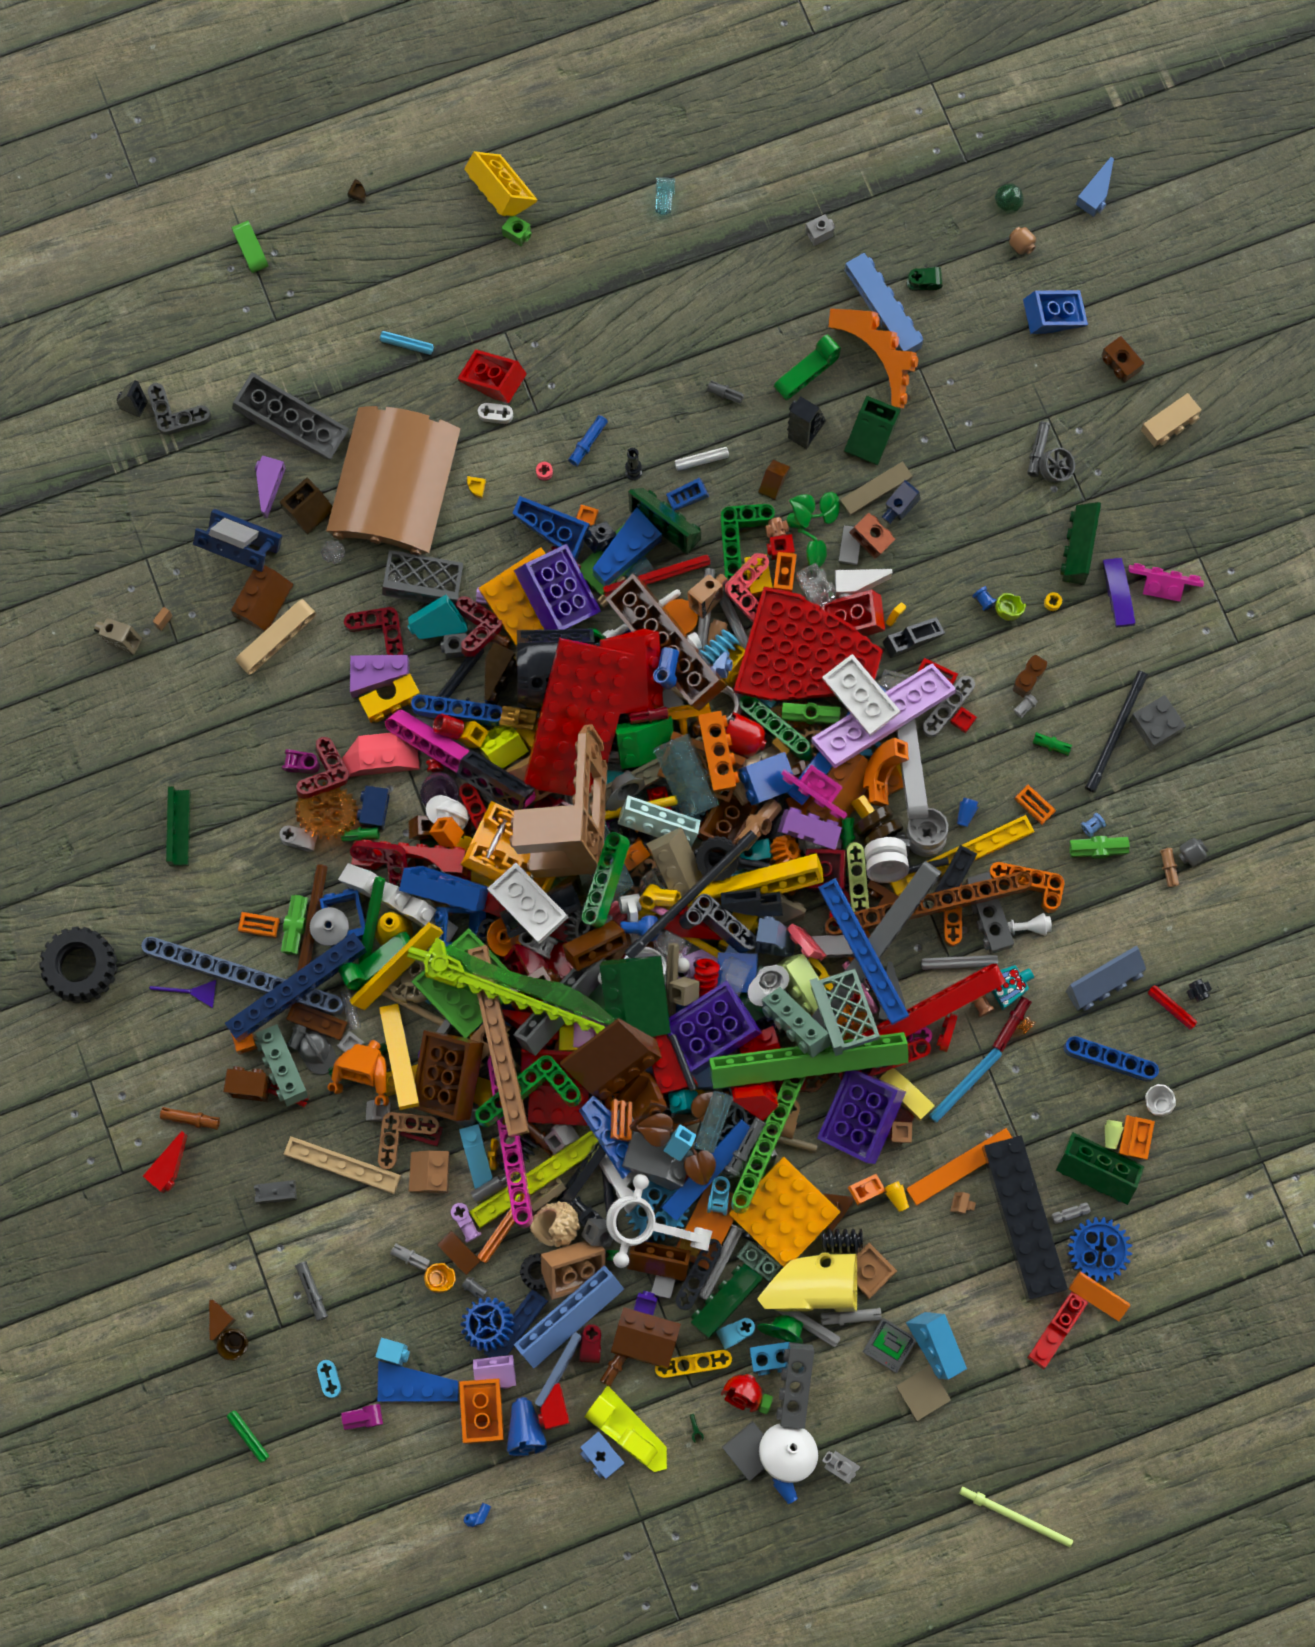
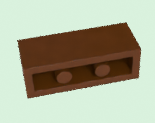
M612 920L600 928H596L563 944L566 960L576 971H579L627 947L628 943L625 931Z
M644 1241L641 1244L631 1246L627 1269L685 1281L691 1251Z

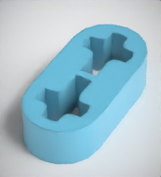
M323 1360L317 1367L322 1391L327 1397L335 1398L341 1392V1384L336 1366L329 1360ZM324 1364H327V1366L332 1367V1369L329 1370V1378H327L325 1372H321V1369L324 1368ZM329 1380H331L334 1386H337L334 1394L327 1392Z

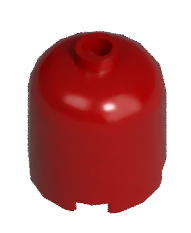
M733 712L731 717L734 720H730L725 729V733L730 734L732 745L728 746L729 751L743 757H753L759 750L763 751L766 745L764 728L760 724Z

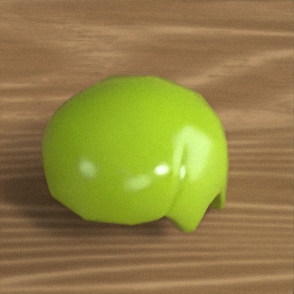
M1011 593L1002 594L998 597L995 605L997 614L1006 621L1016 620L1024 613L1026 604L1021 602V597L1014 596Z

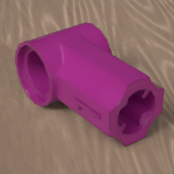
M380 1404L341 1413L344 1430L383 1425Z

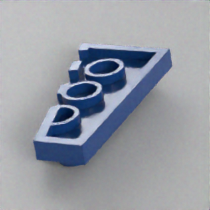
M378 1361V1402H458V1381Z

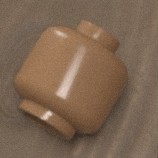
M1026 227L1016 228L1009 236L1010 246L1020 255L1030 254L1036 248L1034 245L1036 237Z

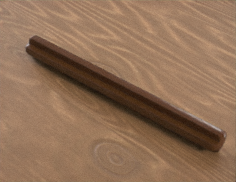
M323 864L316 866L297 972L311 962L315 939L310 932V922L321 907L320 899L323 897L328 869Z

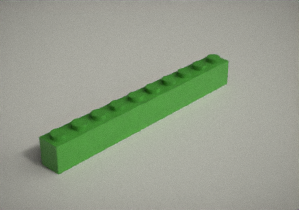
M904 1032L880 1035V1039L842 1051L843 1054L835 1056L830 1045L813 1058L808 1053H803L799 1046L709 1058L710 1078L713 1089H722L753 1083L782 1081L784 1079L803 1078L813 1075L908 1063V1043ZM854 1039L843 1040V1041H844V1044H846V1043L852 1042Z

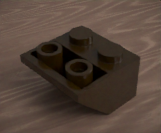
M308 477L280 501L282 509L307 535L331 514L333 507L320 489Z

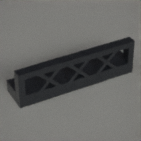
M470 750L461 758L456 776L513 811L523 809L526 800L533 794L535 789L473 750ZM464 767L470 771L471 776L463 772ZM479 778H483L487 785L482 784ZM495 788L501 789L503 795L498 794ZM511 797L519 800V805L513 803Z
M572 882L546 893L566 915L582 909ZM507 910L500 912L509 939L527 932Z

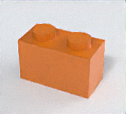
M778 552L773 588L792 592L797 554Z

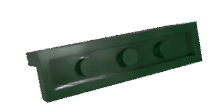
M168 786L166 862L169 866H189L191 791L176 790L174 786Z

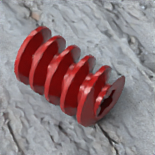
M704 958L696 961L697 966L695 967L696 973L694 978L699 981V998L717 987L720 966L712 959Z

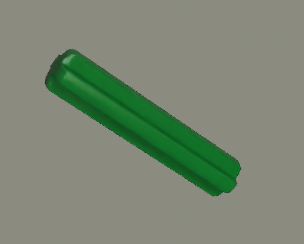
M236 1411L230 1412L227 1415V1419L258 1461L261 1463L269 1458L268 1453Z

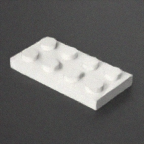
M853 654L822 677L824 682L869 736H872L901 713Z
M517 863L487 888L539 944L569 918Z

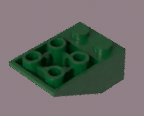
M866 395L844 452L878 466L900 418L901 409Z

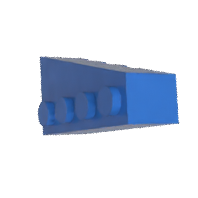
M425 866L404 868L399 891L432 899L436 902L447 903L451 907L465 908L467 912L476 913L485 909L489 892L487 888L489 887Z

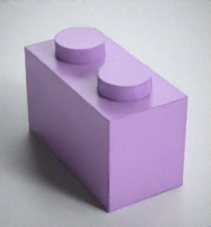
M513 1355L473 1360L475 1380L499 1378L500 1388L507 1389L516 1386Z

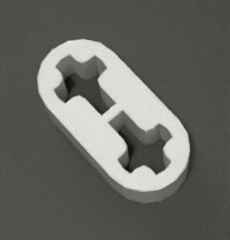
M483 403L478 408V415L484 422L507 424L513 419V410L508 405ZM486 409H489L490 413H488L487 416H484L483 412H485ZM504 411H507L508 415H506V418H502V414L504 413Z

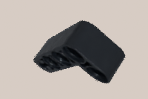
M701 894L696 897L679 917L681 927L687 930L692 929L701 922L705 923L738 953H746L757 945L756 936L708 894ZM699 901L703 903L704 908L700 906ZM714 914L717 915L718 921L714 918ZM688 915L693 918V922L689 920ZM728 927L733 930V934L729 931Z

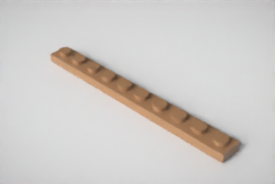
M483 945L469 949L468 955L473 975L496 984L488 946ZM480 991L477 993L507 1132L511 1138L529 1133L499 996H496L495 999H489L484 991Z

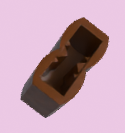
M1038 655L1032 656L1027 662L1025 670L1017 676L1013 691L1023 698L1026 695L1028 696L1032 692L1035 683L1042 678L1047 667V661Z

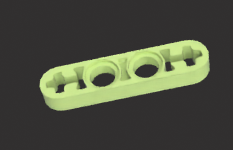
M852 842L846 848L850 906L853 912H856L855 908L858 907V901H854L853 898L860 899L865 897V900H861V905L865 909L869 908L864 848L861 844ZM853 846L860 849V852L857 853V859H861V862L854 861L850 863V859L854 860V855L850 853V850H853ZM854 865H860L862 868V872L858 876H854L851 872ZM857 884H861L864 888L863 893L860 895H856L853 892V887Z

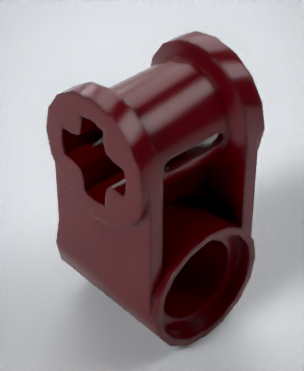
M590 1324L583 1330L580 1362L600 1364L601 1330L597 1325ZM593 1327L594 1331L598 1332V1335L590 1339L587 1331H590Z

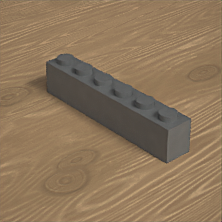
M603 958L579 971L573 968L543 1002L573 1014L574 1008H579L600 984L598 981L599 965L602 961L606 960ZM533 1012L513 1035L524 1050L536 1056L565 1022L561 1017L557 1018V1020H551L546 1012L541 1013V1015H535Z

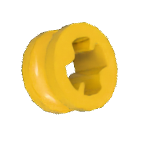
M1055 592L1049 593L1044 600V605L1049 611L1058 610L1062 604V597ZM1051 598L1057 600L1055 606H1053V603L1052 605L1049 603Z

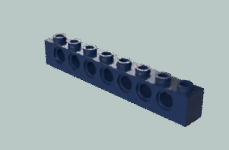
M353 932L225 1022V1025L234 1038L241 1042L336 975L339 968L344 964L353 963L367 953L365 947Z

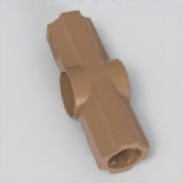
M769 799L756 815L751 814L747 818L746 828L735 840L736 843L750 830L758 838L761 834H768L772 827V821L782 810L781 805L774 799Z

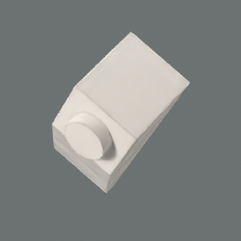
M892 569L835 570V598L867 591L891 579Z

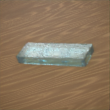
M717 1091L713 1092L694 1145L695 1148L714 1153L734 1097Z

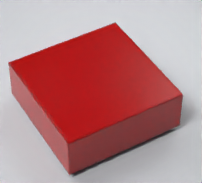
M961 706L950 723L966 734L977 717Z

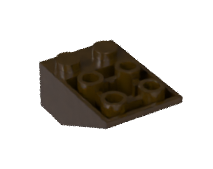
M495 642L485 658V704L497 705L499 701L498 695L501 690L504 691L509 683L507 679L517 669L515 652Z

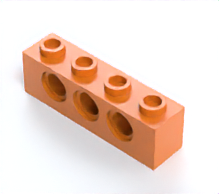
M721 711L698 715L714 793L737 789L736 783L740 782L737 771L733 772L732 765L736 763L734 753H730L728 748L732 743L730 734L725 733L724 727L728 726L726 715L722 716ZM712 729H720L721 734L718 737H712L710 735ZM717 747L725 749L722 756L714 754V750ZM720 766H727L729 771L725 775H720L718 768Z

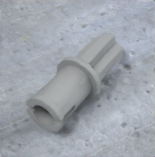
M397 1243L390 1255L405 1261V1264H411L423 1271L428 1268L430 1263L428 1259L414 1253L415 1250L410 1251Z

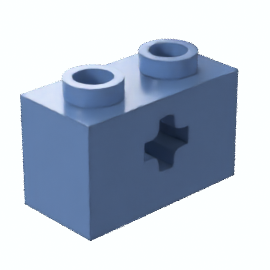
M597 1432L580 1447L583 1450L580 1454L588 1463L591 1460L596 1466L593 1470L599 1478L603 1476L605 1479L609 1478L625 1464L600 1432ZM598 1451L606 1453L604 1456L606 1460L604 1462L601 1460L596 1461L598 1457L596 1453Z

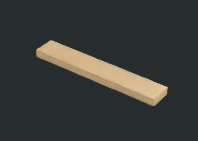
M291 1136L283 1154L284 1156L395 1194L401 1178L399 1174Z

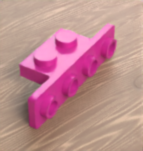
M1138 563L1129 565L1128 568L1130 573L1147 576L1143 589V594L1180 602L1184 584L1204 586V581L1197 575L1182 576L1181 572H1163V569L1158 567L1148 569L1145 568V565Z
M810 765L800 780L784 769L781 774L784 776L782 778L790 785L794 783L799 786L798 790L806 796L809 794L813 796L815 803L823 808L827 806L831 809L830 813L836 818H846L847 813L832 803L843 788L837 782L813 765Z

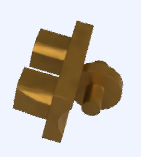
M503 706L499 725L534 731L537 711Z

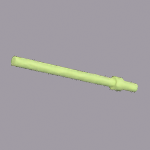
M963 1486L959 1492L960 1495L973 1500L974 1504L978 1506L983 1505L1069 1548L1073 1543L1072 1539L985 1498V1495L980 1492L975 1493Z

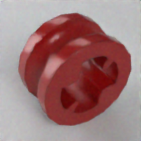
M435 759L426 761V765L429 766L427 772L435 773L444 770V766Z

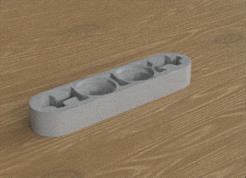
M963 676L954 685L958 690L953 695H957L960 698L959 703H951L948 697L940 702L923 724V733L927 737L938 735L973 692L975 681L972 677ZM968 681L970 683V688L966 687L963 693H961L960 690L963 686L962 682L966 683ZM940 709L947 710L948 717L940 718L938 711ZM936 719L938 721L934 728L936 731L931 730L929 732L927 725L931 726Z

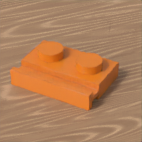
M1126 1115L1118 1154L1148 1160L1155 1121Z

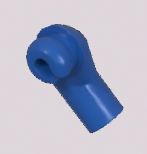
M482 1502L478 1512L464 1516V1523L468 1527L483 1524L491 1506Z

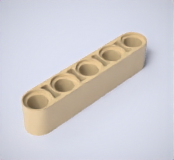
M303 599L299 600L237 656L235 662L248 675L254 673L316 616V612Z

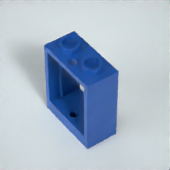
M346 889L342 891V894L335 895V893L324 895V898L320 899L322 909L355 900L361 928L349 930L347 936L354 932L358 939L362 940L366 921L358 890ZM327 922L325 924L326 928H330L332 926L331 922Z
M436 907L437 911L434 915L435 925L444 932L439 939L445 943L446 947L453 943L446 941L448 912L470 914L469 929L475 935H477L481 922L486 919L485 911L480 910L476 913H470L465 911V908ZM480 933L479 937H485V933L484 935Z

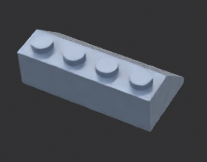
M1137 946L1133 947L1069 985L1065 992L1077 1011L1090 1009L1094 1006V1001L1098 999L1103 1001L1111 996V991L1116 989L1118 992L1127 986L1126 983L1130 980L1135 982L1144 976L1142 973H1144L1146 967Z

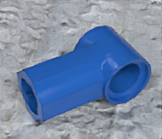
M664 647L661 651L659 666L654 671L653 677L663 688L671 689L677 682L675 671L679 651Z

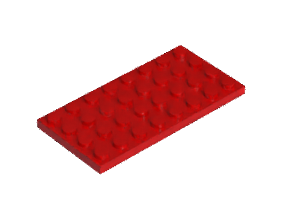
M559 638L524 778L525 784L537 790L568 796L575 795L574 777L577 774L574 765L575 759H577L575 743L578 741V734L584 725L592 724L604 745V750L601 751L602 760H606V763H608L635 657L634 653ZM590 772L589 793H591V785L594 784V779H593V777H592V773H591V772Z

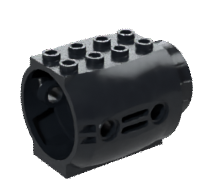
M593 629L517 630L518 708L526 710L533 708L542 709L559 638L600 646V643H594Z

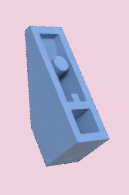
M1112 157L1109 158L1081 192L1076 202L1077 206L1093 217L1097 212L1101 213L1106 206L1105 200L1114 161Z

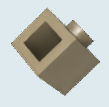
M682 977L669 983L670 1002L687 1006L699 999V981Z

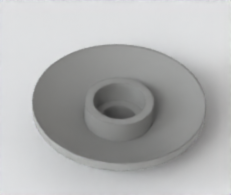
M328 907L319 910L310 922L311 935L318 943L325 946L336 945L347 936L349 930L347 917L336 908ZM327 922L332 923V926L330 928L325 927V924Z

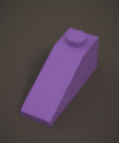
M262 455L261 460L256 463L255 471L261 512L264 518H268L286 467L283 461Z

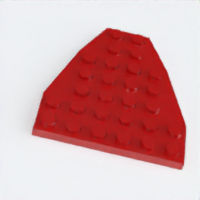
M764 586L734 687V693L768 701L836 696L822 679L825 674L853 654L875 680L883 650L876 644H873L869 638L860 634L850 623L831 612L828 613L818 604L811 603L801 594Z

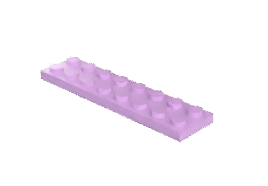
M930 664L885 692L901 713L872 736H869L854 716L849 714L812 737L811 742L830 764L836 768L956 693V688L933 664Z

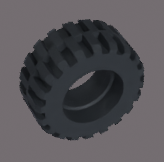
M76 926L72 927V930L66 928L61 930L62 934H54L52 936L54 940L51 943L47 941L44 946L47 949L45 952L42 951L40 955L42 962L39 963V968L42 970L41 977L46 982V986L67 1002L72 1001L73 1003L80 1004V1001L88 1003L91 1002L92 998L96 1000L100 998V994L103 991L106 993L110 989L108 985L110 983L113 984L116 979L113 976L114 973H117L118 967L116 962L118 961L113 947L100 933L95 930L92 931L87 927L80 929ZM79 948L90 950L96 958V965L92 974L79 982L67 980L62 974V963L65 957L73 950Z

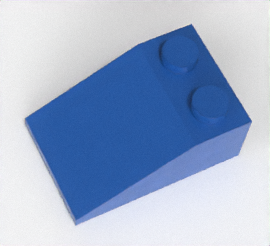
M1080 290L1034 291L1023 299L1031 334H1047L1088 325Z

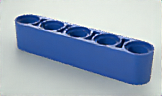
M416 695L411 701L412 709L418 716L436 718L442 713L460 719L463 722L476 721L480 725L500 726L501 716L498 719L491 718L493 713L502 714V708L498 705L428 695ZM424 702L425 706L422 709H418L415 707L416 704ZM437 705L444 706L442 711L434 710ZM457 707L463 709L460 714H455L453 710ZM480 710L482 714L475 717L472 715V712Z
M1070 1037L1064 1044V1051L1070 1057L1142 1081H1152L1159 1073L1157 1064L1152 1061L1080 1037ZM1070 1042H1075L1078 1045L1077 1051H1072L1069 1048ZM1088 1049H1095L1097 1056H1089ZM1109 1054L1113 1055L1116 1062L1113 1064L1109 1063L1106 1056ZM1126 1061L1134 1063L1135 1067L1133 1070L1126 1068ZM1150 1067L1153 1070V1076H1147L1144 1068Z

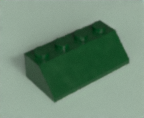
M1100 502L1076 505L1075 511L1070 513L1069 522H1072L1071 529L1068 528L1066 535L1069 544L1064 547L1063 557H1066L1065 564L1062 563L1060 575H1063V582L1085 585L1092 560L1101 508Z
M1072 1132L1056 1171L1100 1193L1106 1194L1118 1202L1128 1205L1138 1187L1144 1166Z
M745 1263L742 1267L738 1265L731 1272L733 1277L729 1281L725 1279L718 1286L720 1291L715 1296L711 1294L704 1302L706 1306L702 1311L698 1308L691 1316L693 1319L691 1325L708 1340L762 1282L763 1278Z

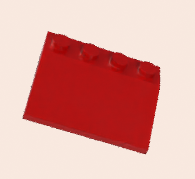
M640 629L600 640L601 647L635 654L620 714L647 711V708L651 710L663 707V687L653 677L654 671L659 666L661 656L659 632Z

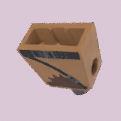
M723 574L718 575L715 579L711 575H707L688 591L689 608L704 619L723 598V586L728 582V579Z

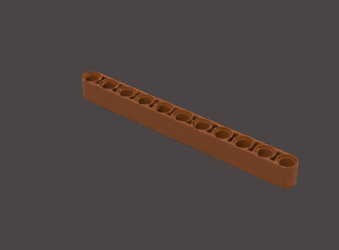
M1021 871L927 894L909 920L1026 892L1031 888L1032 876L1028 872ZM1026 878L1029 883L1026 886H1022L1018 883V880ZM1006 882L1010 888L1008 890H1001L999 884ZM988 887L991 892L988 895H983L980 889ZM965 891L970 892L972 895L968 900L961 897V894ZM945 896H950L953 899V902L950 904L943 903L942 898ZM930 900L934 903V906L931 909H927L923 906V903ZM895 902L856 911L854 914L864 931L874 929L882 921L886 911L890 910ZM870 914L877 916V920L873 923L868 922L866 919ZM834 917L829 918L825 923L827 935H843L840 928L836 932L829 930V926L832 923L837 924Z

